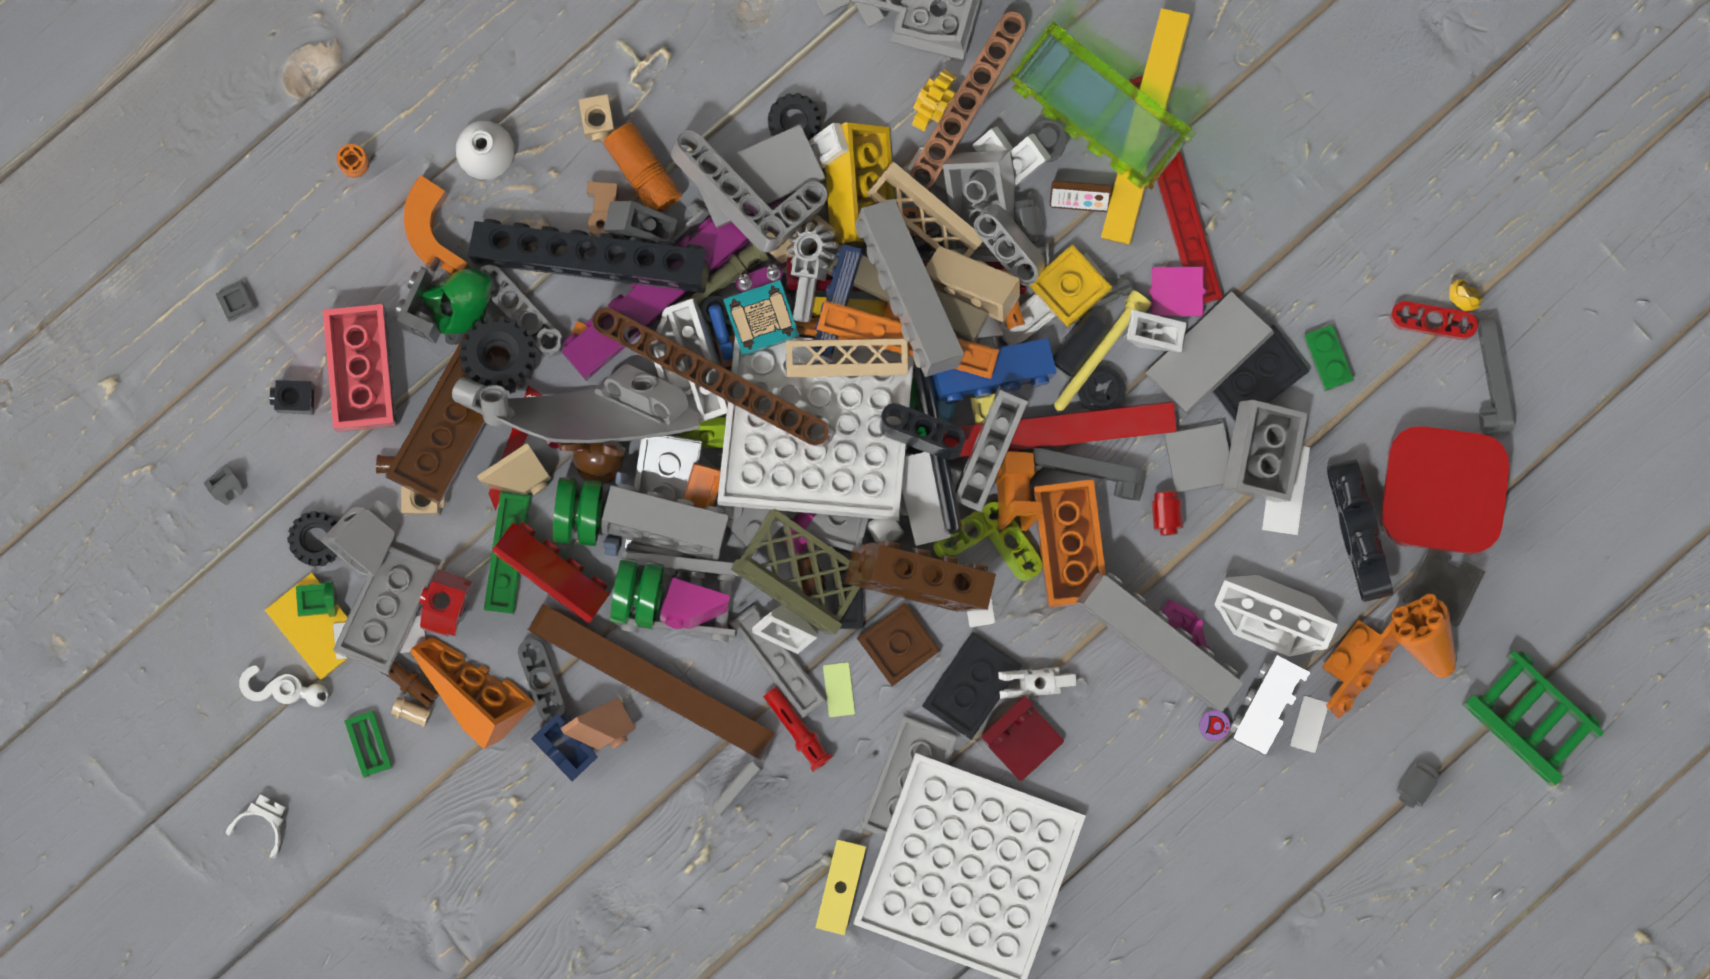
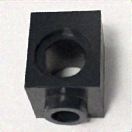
M275 380V388H270L269 401L270 405H274V410L277 413L314 415L315 384L312 381ZM290 390H297L299 393L298 401L292 405L286 404L284 401L285 394Z

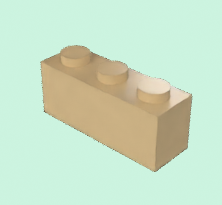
M939 246L925 267L935 289L987 312L989 317L1001 322L1005 321L1020 297L1019 278L1010 272L990 267L983 261H975L963 256L956 250H948Z

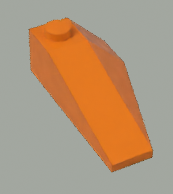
M433 637L419 643L410 650V653L462 729L483 749L505 738L534 706L535 702L513 682L506 678L503 682L488 674V668L483 665L477 668L464 660L462 653Z

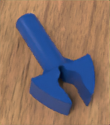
M713 305L709 308L710 316L723 361L733 359V348L721 307Z

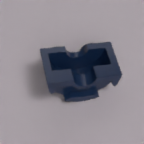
M564 712L561 716L556 714L531 740L571 781H574L598 756L594 752L596 748L563 734L561 727L572 721Z

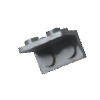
M421 267L419 272H414L409 280L407 288L411 290L406 300L401 299L396 308L395 315L398 316L396 321L403 330L436 344L440 335L439 330L435 326L436 323L432 321L433 318L418 312L423 302L421 298L422 293L429 289L433 280L428 269Z

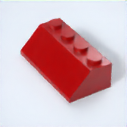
M513 522L492 549V553L586 623H590L610 595L605 591L608 585L596 576H593L590 580L581 573L584 567L572 558H569L567 562L557 555L560 549L548 540H545L543 544L533 537L536 532L525 523L521 522L518 526Z

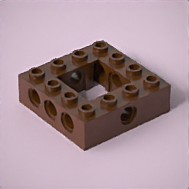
M883 540V542L876 541V543L870 542L869 544H863L862 547L852 549L844 584L955 612L988 610L996 574L987 572L988 566L977 563H963V565H959V559L941 555L939 560L929 557L930 552L927 550L912 548V551L908 552L900 550L901 544Z

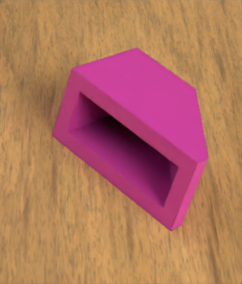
M673 578L661 610L660 621L665 622L667 626L674 629L685 628L689 630L726 613L729 607L730 596Z

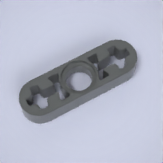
M536 639L523 641L518 648V656L538 713L543 720L549 722L553 717L549 713H544V709L548 707L545 698L539 701L538 695L548 694L555 689L556 695H550L553 704L560 705V709L556 711V714L559 716L564 712L566 713V706L544 645ZM532 644L534 648H540V652L536 654L539 664L545 661L546 667H537L529 673L528 666L534 665L530 657H524V653L528 651L527 646ZM545 672L550 676V685L546 689H537L534 686L533 679L537 673Z

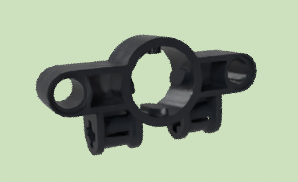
M1357 459L1327 465V475L1338 513L1344 546L1352 564L1362 602L1393 596L1392 583L1386 564V557L1381 546L1376 516L1368 498L1364 478Z

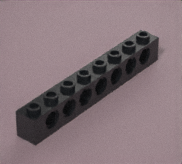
M484 219V222L474 221L468 256L474 264L495 265L511 269L705 293L711 263L707 250L695 244L678 247L669 241L661 240L657 241V244L646 243V240L638 237H629L628 240H622L607 233H601L599 237L590 236L582 230H571L570 233L559 232V229L551 226H542L541 229L530 228L528 224L514 222L513 226L503 225L500 221L494 219ZM504 238L510 239L506 247L497 248L500 240ZM539 242L538 247L534 251H526L530 243ZM568 246L564 254L555 255L558 247ZM588 250H596L595 256L591 259L583 258ZM616 254H626L621 262H612ZM646 257H655L654 262L650 266H641L642 261ZM677 260L684 261L680 269H670L673 262Z

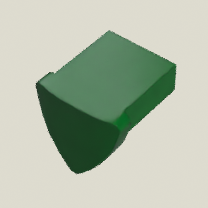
M333 580L326 581L324 584L296 586L297 612L299 617L328 614L329 617H336L337 595Z

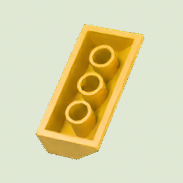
M847 122L841 124L849 150L825 167L829 224L839 233V236L832 240L833 242L842 246L845 244L861 248L867 247L864 238L858 236L855 222L858 219L861 208L878 204L867 193L892 163L889 127ZM887 181L876 191L885 200L895 199L894 187Z

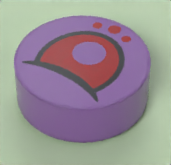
M1216 710L1209 711L1201 718L1199 729L1206 739L1218 741L1228 734L1230 722L1224 713Z

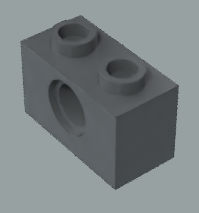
M633 201L610 202L603 230L627 240L629 237H638L646 240V243L657 244V241L661 240L672 242L678 219Z

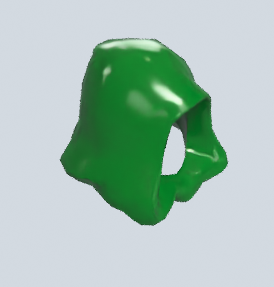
M461 269L442 281L435 283L422 293V301L433 310V320L439 325L442 334L466 333L469 328L472 330L475 328L474 323L480 320L482 324L484 323L492 280L489 275L481 271ZM444 292L451 302L452 317L444 315L441 310V298Z

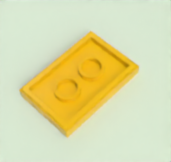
M311 572L265 609V612L319 679L323 680L349 659H336V653L333 652L335 646L333 624L345 623L348 616L338 604L336 617H329L328 614L298 616L296 586L321 584Z

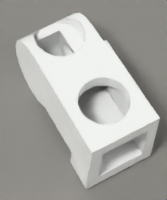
M873 519L866 526V530L875 542H883V540L895 542L904 535V531L896 520Z

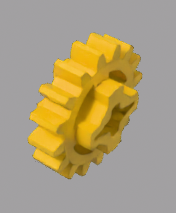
M943 69L936 80L928 79L913 106V109L918 111L912 122L913 126L925 132L933 121L939 123L956 94L955 91L951 90L956 80V75Z

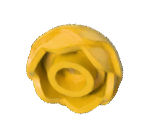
M1464 279L1453 280L1450 284L1449 298L1460 309L1473 311L1481 306L1480 303L1483 301V298L1479 297L1478 290L1469 287Z

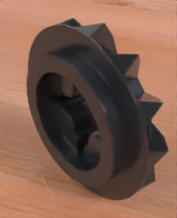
M1097 366L1079 389L1078 397L1082 405L1089 410L1116 408L1123 401L1125 384L1123 378L1116 370L1107 366ZM1092 380L1099 385L1111 382L1106 390L1110 400L1102 395L1091 398L1096 390Z

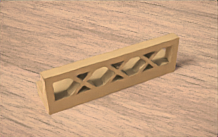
M894 161L867 193L876 203L888 201L876 191L885 181L890 183L896 189L897 199L895 201L907 228L935 252L940 246L939 242H943V247L949 250L948 242L959 241L968 249L963 256L969 258L983 242L973 227ZM901 193H902L906 198L901 199ZM902 203H914L919 209V218L908 219L904 216ZM924 213H926L930 218H924ZM914 223H920L921 229ZM925 223H938L942 229V238H931L928 236ZM947 232L950 233L953 237H947Z
M904 338L786 340L787 377L908 375V347ZM871 345L883 346L878 351H876ZM888 345H901L902 361H887L880 353ZM815 346H823L818 352H815L811 348ZM828 346H836L844 356L838 362L827 363L820 354ZM841 346L852 347L849 349L848 352H846ZM857 346H867L874 353L868 362H857L850 354ZM792 347H806L814 356L807 363H793ZM877 357L881 360V362H873V361H874ZM816 358H818L822 363H812V362H813ZM846 358H848V359H849L850 361H852V362H843V361H844Z

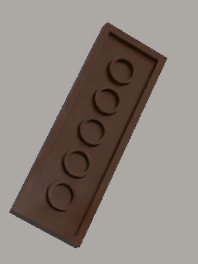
M461 342L386 473L387 479L437 504L441 503L485 424L482 414L455 402L452 398V391L456 382L460 378L465 377V372H462ZM497 346L487 352L486 359L491 366L502 367L508 363L510 354L505 348Z

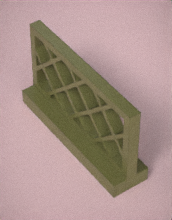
M776 509L768 512L741 559H736L730 569L825 634H837L842 626L839 622L860 588L852 585L842 587L839 571L848 569L849 559ZM774 519L783 523L785 536L775 539L771 538L769 527ZM790 529L796 532V534L791 535ZM797 537L806 539L809 552L795 555L792 539ZM786 540L789 557L776 560L773 543ZM767 545L770 562L760 564L751 558L757 547ZM814 545H815L817 548H819L820 550H816V551H815ZM821 553L828 554L832 569L819 572L816 555ZM810 556L813 573L799 576L796 560ZM790 561L794 578L783 580L779 577L777 564ZM771 566L772 571H770L766 567ZM833 573L836 589L823 592L820 576ZM814 577L817 594L807 596L803 593L801 580ZM795 582V587L789 583ZM838 594L840 605L834 614L827 610L824 596ZM818 598L819 604L813 599Z

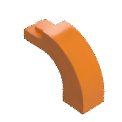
M420 175L411 188L404 207V229L412 249L419 259L432 271L439 261L442 262L440 268L450 275L461 269H470L471 267L466 261L436 241L433 233L434 218L448 195L445 190Z

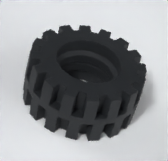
M788 93L784 97H779L772 104L768 113V127L772 136L786 131L782 125V118L791 109L800 110L806 115L807 124L803 131L808 141L820 132V111L816 103L808 96H802L801 93L794 95Z

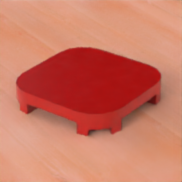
M1425 426L1410 427L1400 432L1390 444L1387 453L1388 459L1382 511L1380 513V523L1387 536L1395 544L1403 547L1426 548L1464 553L1466 555H1478L1492 547L1500 537L1504 520L1509 475V457L1504 446L1493 437L1472 432Z

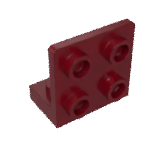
M1026 696L1017 702L980 737L1019 781H1023L1064 743L1063 738L1033 707V703Z

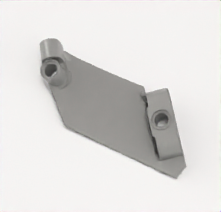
M628 364L622 365L605 380L603 387L599 386L595 390L587 389L555 395L507 398V392L502 386L491 385L486 387L467 377H462L456 382L452 391V398L455 402L482 414L485 423L488 425L498 426L505 423L522 432L550 442H618L700 429V414L689 408L687 396L679 387Z

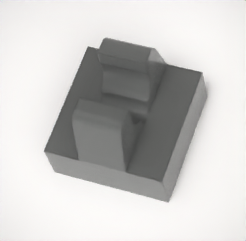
M227 464L204 482L207 490L215 500H219L225 505L231 503L226 496L230 489L236 490L239 495L243 493L240 481Z

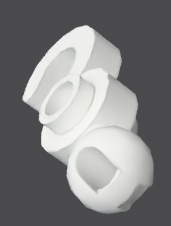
M258 666L247 668L239 680L242 694L247 699L255 702L265 701L273 695L278 702L283 704H293L302 698L306 699L309 705L320 707L329 698L328 690L324 685L315 683L309 687H304L297 677L290 674H283L271 681L262 691L254 692L250 687V681L260 673ZM322 693H326L325 700L320 699Z

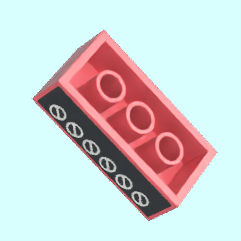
M383 304L323 310L333 429L339 433L397 427L388 320L385 306Z

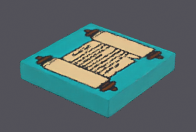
M780 280L723 299L743 357L785 343L786 340L800 338Z

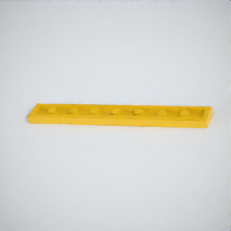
M1161 8L1101 234L1102 239L1131 246L1191 19L1190 14Z

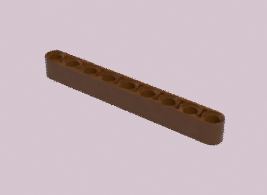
M605 307L600 308L594 313L592 318L594 329L613 341L810 445L825 447L832 441L834 434L831 425L817 416L616 310ZM612 314L615 320L614 325L609 330H605L602 324L605 316ZM634 328H638L641 333L638 342L631 344L628 339L629 332ZM660 342H664L667 346L664 356L657 358L654 353L655 346ZM690 355L693 365L688 371H682L680 362L683 357ZM716 369L719 373V379L714 385H709L706 381V376L709 371ZM738 383H742L745 386V394L740 399H735L732 395L733 387ZM764 397H769L772 403L771 409L766 413H761L758 407L759 401ZM790 411H795L798 415L797 423L792 427L786 426V414ZM816 425H822L824 428V436L819 441H814L811 437V430Z
M544 604L540 606L527 629L760 760L775 735L774 732Z

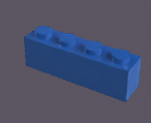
M1049 339L995 348L999 352L991 379L957 369H950L932 375L937 402L945 400L946 404L957 403L964 400L963 396L973 394L975 398L990 396L993 390L998 389L999 385L1016 391L1021 389L1020 385L1031 383L1032 387L1048 384L1049 379L1057 373Z

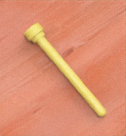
M1132 290L1125 300V311L1055 401L1054 407L1056 410L1063 411L1115 344L1129 325L1131 310L1146 313L1152 305L1146 297Z

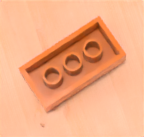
M1094 479L1035 486L1032 490L1034 502H1042L1043 514L1036 522L1048 609L1079 605L1076 603L1077 599L1097 573L1106 575Z

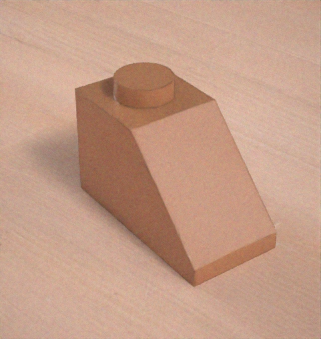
M619 697L576 717L561 727L563 734L598 750L608 745L614 749L628 741L626 735L636 729Z

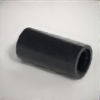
M1085 313L1053 355L1055 366L1068 376L1074 378L1110 331L1109 328L1093 315Z

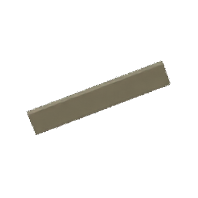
M838 244V248L832 250V253L836 256L838 249L842 248V245ZM862 255L853 286L890 303L887 290H883L879 283V272L876 265L872 264L868 257ZM838 259L827 260L830 268L827 269V274L831 275L833 266H837ZM935 289L954 333L975 342L989 317L988 313Z

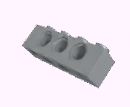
M999 385L955 490L958 503L977 511H982L1028 403L1026 396Z

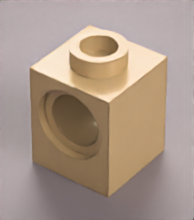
M608 94L578 99L586 140L592 139V142L604 141L609 134L615 131ZM596 113L603 114L606 117L605 122L601 126L591 125L589 120L592 115Z
M401 486V513L404 516H440V508H445L446 506L445 494L440 504L431 501L428 506L419 507L416 503V498L419 494Z

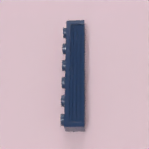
M843 244L842 248L838 249L836 256L838 263L837 266H833L831 272L833 280L827 286L826 295L828 297L826 301L847 307L863 250ZM819 320L817 321L815 327L817 334L812 340L838 339L837 335L816 330ZM815 346L811 348L815 352H818L823 346ZM828 346L820 356L832 359L835 346Z

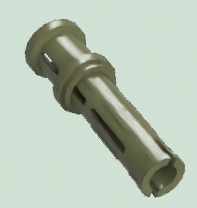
M750 241L751 244L737 255L732 254L731 258L728 259L730 262L708 277L705 293L690 291L685 294V297L688 300L694 299L697 306L701 307L707 298L717 295L729 284L737 280L740 275L749 273L761 262H767L770 259L765 252L760 251Z

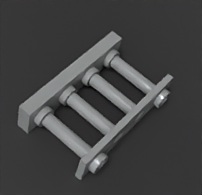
M623 551L622 557L638 561V579H641L644 566L648 562L664 564L662 600L660 609L657 611L653 629L711 635V641L728 642L729 637L736 638V630L727 629L729 607L726 613L716 617L715 628L696 626L689 630L685 628L674 629L667 626L665 622L660 621L661 610L672 581V576H675L676 571L687 572V578H690V583L698 586L702 585V579L704 580L706 575L718 576L717 581H720L719 592L731 596L732 583H735V578H742L730 570L734 563ZM633 607L630 621L626 625L615 623L616 625H621V631L639 633V627L635 623V607Z

